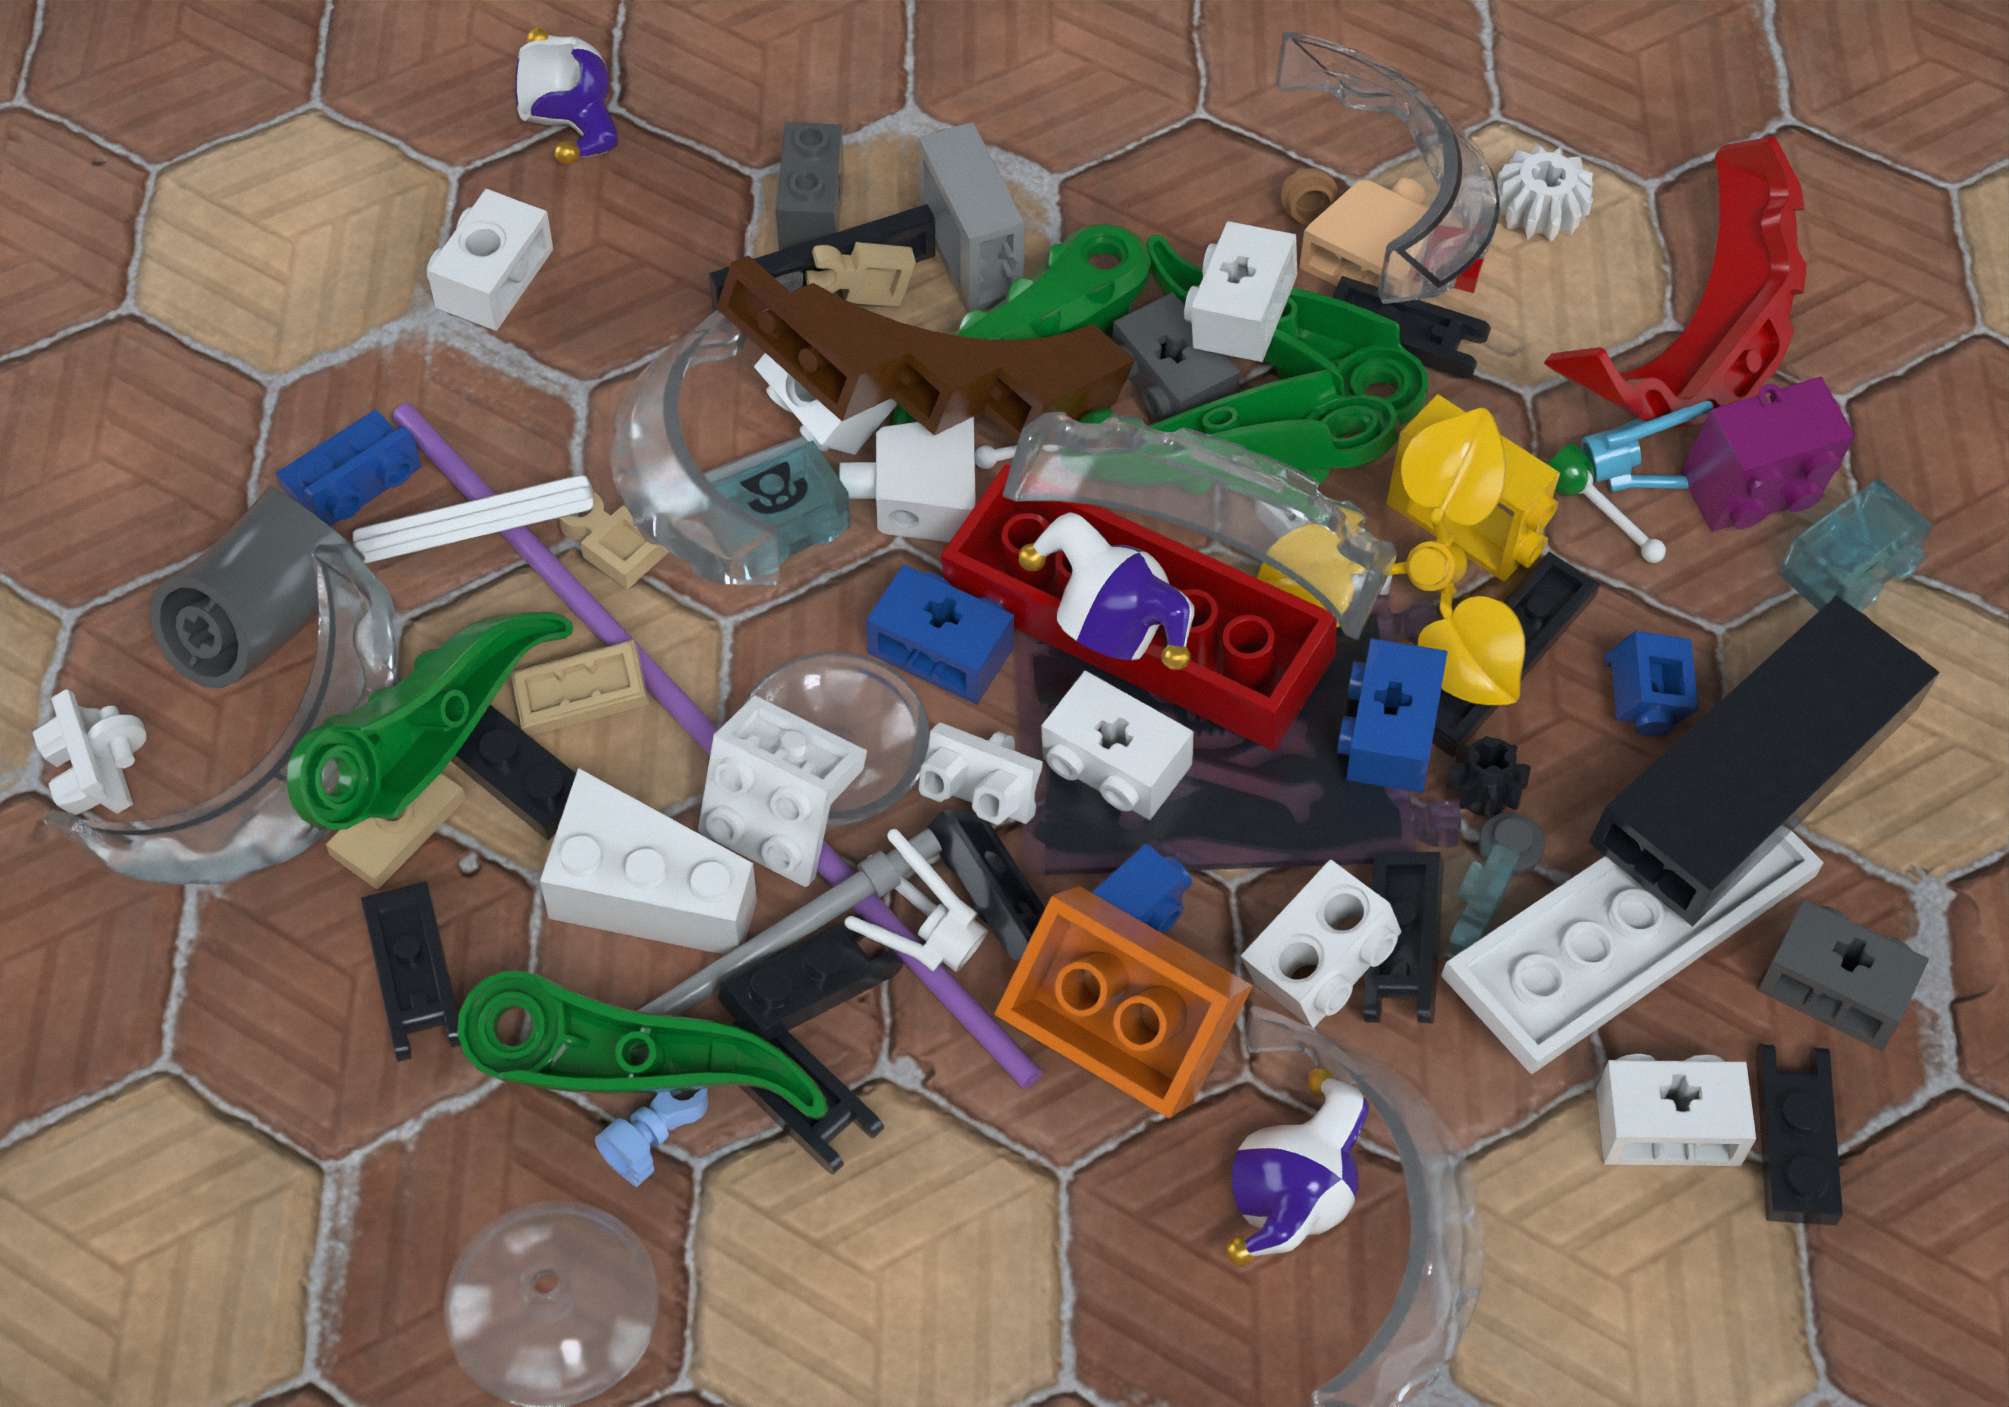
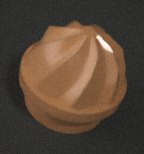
M1299 167L1294 174L1286 177L1281 189L1280 199L1285 212L1290 217L1302 224L1309 225L1337 200L1338 189L1333 177L1326 171L1317 167L1308 169Z

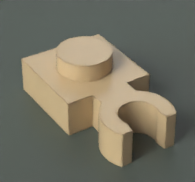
M855 242L852 254L842 255L833 246L819 245L813 247V258L816 268L826 270H806L804 277L807 285L815 283L831 293L841 289L844 300L851 303L901 307L916 261L911 247Z
M593 492L594 507L590 511H586L589 514L584 517L569 515L558 518L560 529L569 539L581 541L583 558L628 590L670 552L668 536L625 505H622L612 515H609L604 510L601 497Z

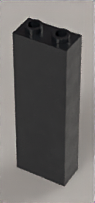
M1836 595L1605 807L1589 843L1693 927L1918 710L1940 672L1924 661L1916 652L1908 649L1872 622L1865 614L1859 612Z

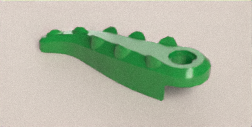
M1107 223L1087 225L1072 232L1062 244H1054L1048 251L1045 263L1029 279L1022 277L1011 284L1006 299L987 312L980 310L969 312L963 318L959 329L951 335L990 340H1025L1068 333L1094 324L1107 336L1113 334L1114 321L1129 314L1131 303L1147 286L1151 272L1149 249L1139 235L1125 227ZM1105 253L1113 255L1120 263L1112 269L1103 270L1094 267L1088 260L1092 256ZM897 404L893 425L918 422Z
M1154 234L1148 237L1146 243L1151 258V273L1165 296L1173 292L1185 306L1190 288L1192 286L1199 287L1202 282L1203 268H1199L1184 260L1174 251L1163 236ZM1292 287L1264 357V361L1273 365L1279 380L1328 369L1332 373L1336 392L1345 396L1366 394L1364 390L1369 385L1386 383L1396 389L1394 394L1383 399L1393 404L1398 416L1399 425L1408 423L1417 416L1428 399V373L1422 362L1400 344V325L1393 320L1348 302Z
M1325 369L1238 392L1120 436L1104 439L1060 438L1054 442L1052 449L1056 462L1066 471L1083 480L1124 486L1131 490L1179 487L1184 493L1195 497L1206 495L1212 488L1213 482L1239 478L1243 485L1253 490L1266 487L1271 482L1274 473L1298 471L1299 476L1311 485L1321 484L1327 478L1330 470L1356 469L1369 465L1381 458L1398 441L1400 425L1393 404L1378 396L1367 394L1345 396L1338 394L1331 371ZM1353 433H1361L1353 437L1342 438Z
M522 611L503 613L477 621L455 634L440 648L430 649L420 654L414 661V671L396 686L377 690L369 697V703L347 714H338L325 719L323 725L308 731L296 744L287 770V789L295 811L308 824L316 828L329 830H347L372 817L393 819L398 816L434 781L459 751L524 654L540 643L567 638L573 631L572 622L565 616L553 612ZM333 759L338 766L339 781L332 793L327 794L322 784V772L327 762Z
M504 971L485 978L468 993L459 1012L457 1034L464 1055L477 1070L501 1081L537 1088L591 1094H640L729 1086H753L770 1090L780 1095L809 1118L818 1120L824 1117L828 1111L827 1099L821 1089L797 1063L779 1048L760 1036L737 1026L705 1019L659 1015L625 1009L592 999L535 972L532 974L519 971ZM513 1008L526 1009L533 1021V1030L530 1037L524 1043L517 1046L505 1045L500 1040L497 1032L501 1016Z

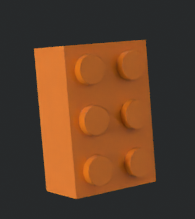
M1077 886L1051 896L994 1015L1165 1117L1171 1118L1194 1103L1253 985L1081 886Z

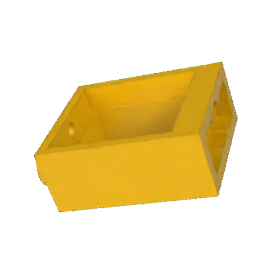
M1439 394L1400 433L1386 501L1388 506L1436 538L1437 536L1431 522L1434 507L1420 506L1411 500L1403 486L1401 463L1405 449L1419 432L1432 424L1466 413ZM1501 435L1505 451L1506 476L1502 497L1499 502L1512 510L1514 516H1511L1497 506L1490 516L1476 525L1463 526L1457 524L1446 514L1444 515V522L1447 531L1453 534V542L1463 549L1468 559L1505 582L1520 565L1526 568L1532 566L1543 552L1548 541V537L1543 535V530L1558 507V501L1553 499L1560 472Z

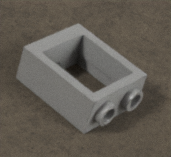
M970 122L952 128L940 129L934 133L918 137L919 206L928 204L935 217V247L967 313L995 307L1007 298L1011 284L1023 277L1025 222L975 124Z

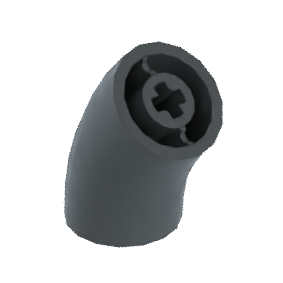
M268 486L248 511L214 545L183 570L160 584L152 597L150 621L155 640L167 661L185 678L203 687L224 688L243 678L279 651L331 600L329 582L320 548L354 571L364 562V555L305 507L278 489ZM329 561L337 594L351 576Z

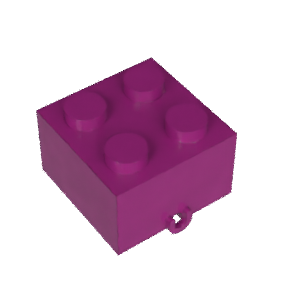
M1822 376L1781 389L1776 385L1766 384L1760 388L1757 396L1711 409L1681 470V474L1686 477L1689 485L1688 488L1711 532L1733 525L1736 529H1745L1761 522L1769 514L1788 508L1790 512H1800L1818 503L1823 498V492L1833 474L1841 467V461L1853 442L1855 435ZM1765 393H1771L1769 399L1772 403H1769Z

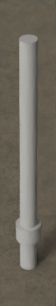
M928 828L908 840L925 860L942 851L937 838ZM896 848L886 855L882 851H878L857 864L859 872L638 1011L679 1017L720 991L723 981L774 957L870 895L874 894L877 898H880L901 884L899 877L913 868Z

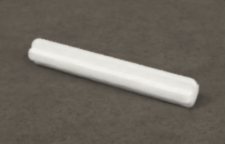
M580 474L359 527L353 531V546L364 555L365 560L363 563L369 564L590 511L594 507V493L587 476Z

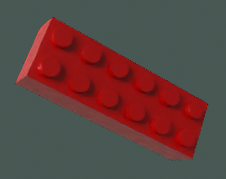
M1007 464L1003 466L940 555L944 579L952 587L976 598L984 597L994 600L1007 612L1014 615L1015 629L1274 752L1336 655L1337 614ZM1071 512L1080 515L1105 538L1109 545L1134 546L1150 554L1164 570L1169 585L1186 595L1195 608L1186 644L1191 655L1189 664L1180 670L1169 669L1162 662V652L1168 645L1163 624L1159 625L1151 643L1140 659L1124 660L1109 657L1093 651L1074 640L1062 629L1057 621V612L1073 570L1064 551L1051 553L1046 556L1042 569L1027 571L1021 567L1018 561L1021 548L1026 544L1035 543L1051 523L1058 517Z

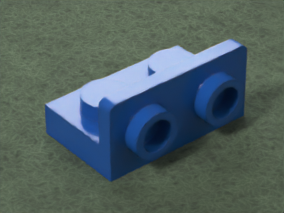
M375 409L277 471L276 476L280 488L290 498L331 527L338 521L346 520L355 515L363 505L389 488L403 484L412 473L422 467L413 434L405 426L395 430Z

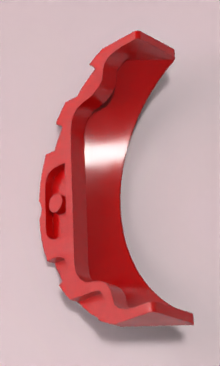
M1774 137L1723 145L1717 151L1715 160L1719 184V227L1712 270L1696 312L1681 335L1667 350L1651 362L1623 373H1618L1607 352L1601 347L1551 353L1544 364L1556 373L1645 421L1653 420L1703 401H1711L1714 409L1757 396L1764 380L1773 376L1790 344L1795 330L1789 320L1793 298L1796 294L1804 293L1806 263L1798 250L1795 211L1805 210L1801 185L1781 146ZM1709 413L1673 427L1701 426L1705 423Z

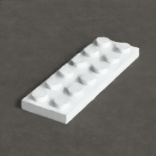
M1791 831L1692 927L1605 856L1447 961L1441 976L1532 1075L1816 877L1824 862Z

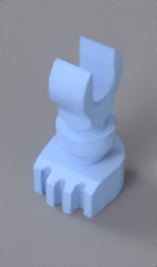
M707 1088L699 1090L692 1098L684 1101L674 1098L681 1091L658 1092L649 1108L642 1106L630 1116L631 1124L626 1120L618 1118L595 1137L597 1149L604 1160L618 1174L635 1187H638L654 1171L649 1145L658 1147L668 1138V1130H673L684 1124L694 1123L702 1118L707 1112L709 1105Z

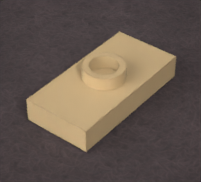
M634 640L511 672L521 729L529 736L650 705L639 651Z
M440 773L395 818L372 817L347 830H339L326 843L328 853L336 861L379 890L466 800L464 790L457 783Z

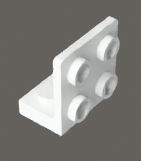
M754 695L713 736L698 831L705 837L807 887L816 878L830 805L863 771L867 750Z

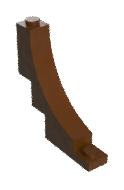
M749 255L731 262L716 308L841 421L892 398L934 436L983 413L1025 450L1075 425L1084 414L1092 410L1114 405L1135 362L1131 355L1094 324L1068 333L1025 340H990L945 334L901 323L876 314L840 298L815 283L790 292Z

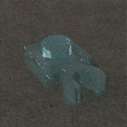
M1495 843L1485 865L1473 861L1458 893V897L1468 901L1452 931L1449 938L1450 944L1444 957L1452 959L1486 935L1511 884L1520 856L1519 853Z

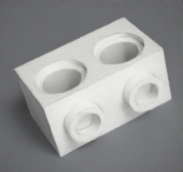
M1330 859L1246 949L1241 958L1258 987L1310 1028L1314 1029L1325 1015L1331 1016L1337 1013L1346 1004L1352 993L1353 985L1370 966L1376 967L1390 956L1402 931L1391 904ZM1347 918H1362L1358 925L1349 930H1336L1339 923ZM1305 965L1317 966L1314 973L1307 978L1300 980L1291 979L1293 973L1300 967Z

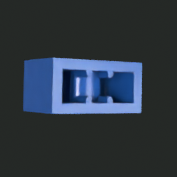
M904 564L866 619L868 654L978 705L1013 650V614L1007 612L994 600L984 597L976 598L952 587L944 578L935 573H922Z
M1370 639L1366 663L1354 661L1350 678L1348 699L1359 701L1356 717L1344 715L1340 731L1337 754L1349 755L1346 780L1424 793L1448 651Z

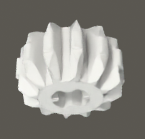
M1538 143L1530 154L1516 150L1509 164H1504L1503 170L1499 172L1497 179L1500 197L1499 214L1506 216L1507 229L1524 228L1527 240L1535 233L1543 234L1550 242L1554 240L1559 232L1572 236L1575 229L1579 227V223L1583 222L1590 213L1593 202L1591 197L1594 185L1592 181L1593 173L1583 170L1581 156L1564 157L1561 146L1553 153L1546 152Z

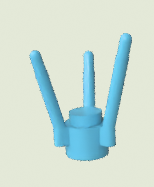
M1703 401L1650 421L1638 418L1611 430L1583 436L1581 439V449L1594 464L1595 477L1593 483L1607 480L1611 493L1629 488L1689 489L1688 481L1683 475L1630 474L1633 467L1641 465V451L1638 439L1709 413L1714 407L1711 401Z

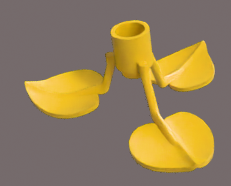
M1477 408L1428 426L1410 441L1402 458L1401 476L1405 491L1416 504L1424 507H1434L1431 522L1437 540L1423 542L1414 547L1405 562L1355 567L1358 548L1351 534L1337 527L1327 525L1311 526L1296 531L1279 542L1263 561L1257 578L1337 614L1336 628L1344 625L1359 608L1361 589L1356 579L1407 574L1410 581L1419 589L1424 591L1439 590L1441 593L1439 609L1444 619L1427 625L1421 631L1418 638V646L1448 651L1441 689L1457 698L1475 704L1508 705L1520 699L1521 674L1525 658V636L1518 617L1505 603L1487 596L1469 597L1460 602L1455 610L1452 608V598L1457 594V589L1454 585L1459 583L1464 577L1467 569V559L1463 549L1453 542V534L1447 531L1444 515L1446 514L1452 521L1463 526L1479 524L1490 516L1497 507L1505 485V451L1499 428L1488 409Z

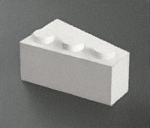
M578 768L540 879L549 919L727 955L743 945L757 903L753 863Z

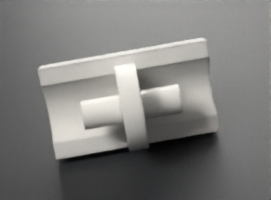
M65 689L53 696L51 700L56 716L32 733L37 749L45 760L56 767L71 760L73 767L51 779L50 783H48L56 805L73 816L89 810L98 804L104 805L116 814L132 806V798L122 768H127L135 762L133 753L142 747L146 741V730L143 722L133 715H120L118 708L115 706H107L101 710L79 706L74 693L69 689Z
M939 722L930 730L927 758L921 765L919 792L921 795L938 802L949 799L952 795L971 802L972 808L979 818L999 825L1008 817L1027 824L1035 816V790L1042 771L1043 762L1014 751V738L1008 734L998 731L988 741Z

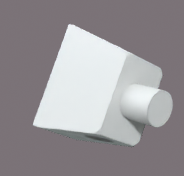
M974 417L935 436L919 422L880 428L876 431V462H840V499H876L877 530L883 534L950 542L975 507Z

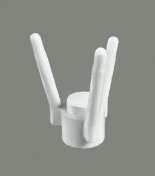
M892 829L887 834L889 841L942 902L937 906L903 876L899 877L901 884L894 888L928 917L918 932V935L926 941V944L923 946L854 916H849L845 919V926L850 930L867 936L871 940L917 959L932 972H935L943 962L957 973L981 945L988 930L974 920L977 912L955 895L914 846L897 829Z

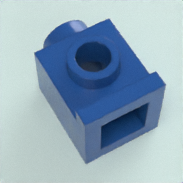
M1635 631L1603 655L1604 667H1611L1616 720L1635 723V729L1638 734L1644 736L1667 734L1674 730L1675 725L1698 710L1691 639Z
M1146 843L1091 893L1165 934L1178 921L1184 910L1182 905L1183 893L1192 885V879L1186 868L1179 861L1171 856L1162 857Z

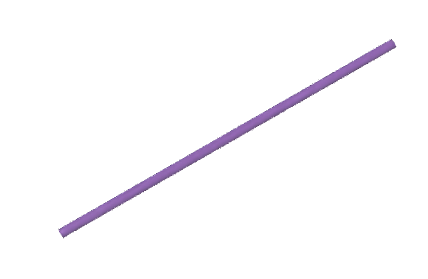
M410 403L402 404L394 411L393 421L399 427L405 426L413 434L416 445L469 501L497 495ZM527 526L499 532L606 647L634 640ZM634 640L639 651L648 692L710 756L713 736L719 730L718 727ZM823 839L817 871L832 887H835L856 873ZM874 894L852 907L868 923L875 924L923 945L883 901ZM890 948L1023 1090L1030 1088L1040 1079L1043 1070L942 964L935 972H932L917 959Z

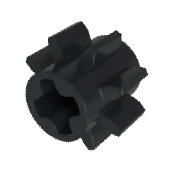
M1484 736V738L1475 741L1470 747L1463 744L1458 745L1455 763L1449 765L1446 787L1452 790H1461L1459 808H1467L1475 814L1487 816L1488 818H1492L1493 815L1502 812L1506 807L1514 810L1519 808L1522 790L1527 789L1531 767L1526 764H1516L1518 746L1515 744L1510 745L1501 739Z

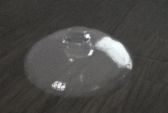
M822 652L790 660L760 679L748 693L740 707L741 709L756 695L867 750L863 771L830 805L826 826L861 822L875 817L897 804L919 779L921 765L928 756V718L918 694L906 679L895 670L866 656L845 652Z
M553 1200L528 1204L513 1209L490 1222L469 1241L459 1255L450 1273L445 1291L444 1321L447 1336L454 1354L465 1372L481 1388L493 1396L524 1407H565L575 1405L598 1396L614 1386L628 1374L643 1355L651 1340L658 1317L659 1290L651 1258L640 1239L626 1224L612 1214L595 1206L574 1201ZM550 1276L559 1280L556 1288L549 1293H538L533 1290L536 1282L543 1277Z

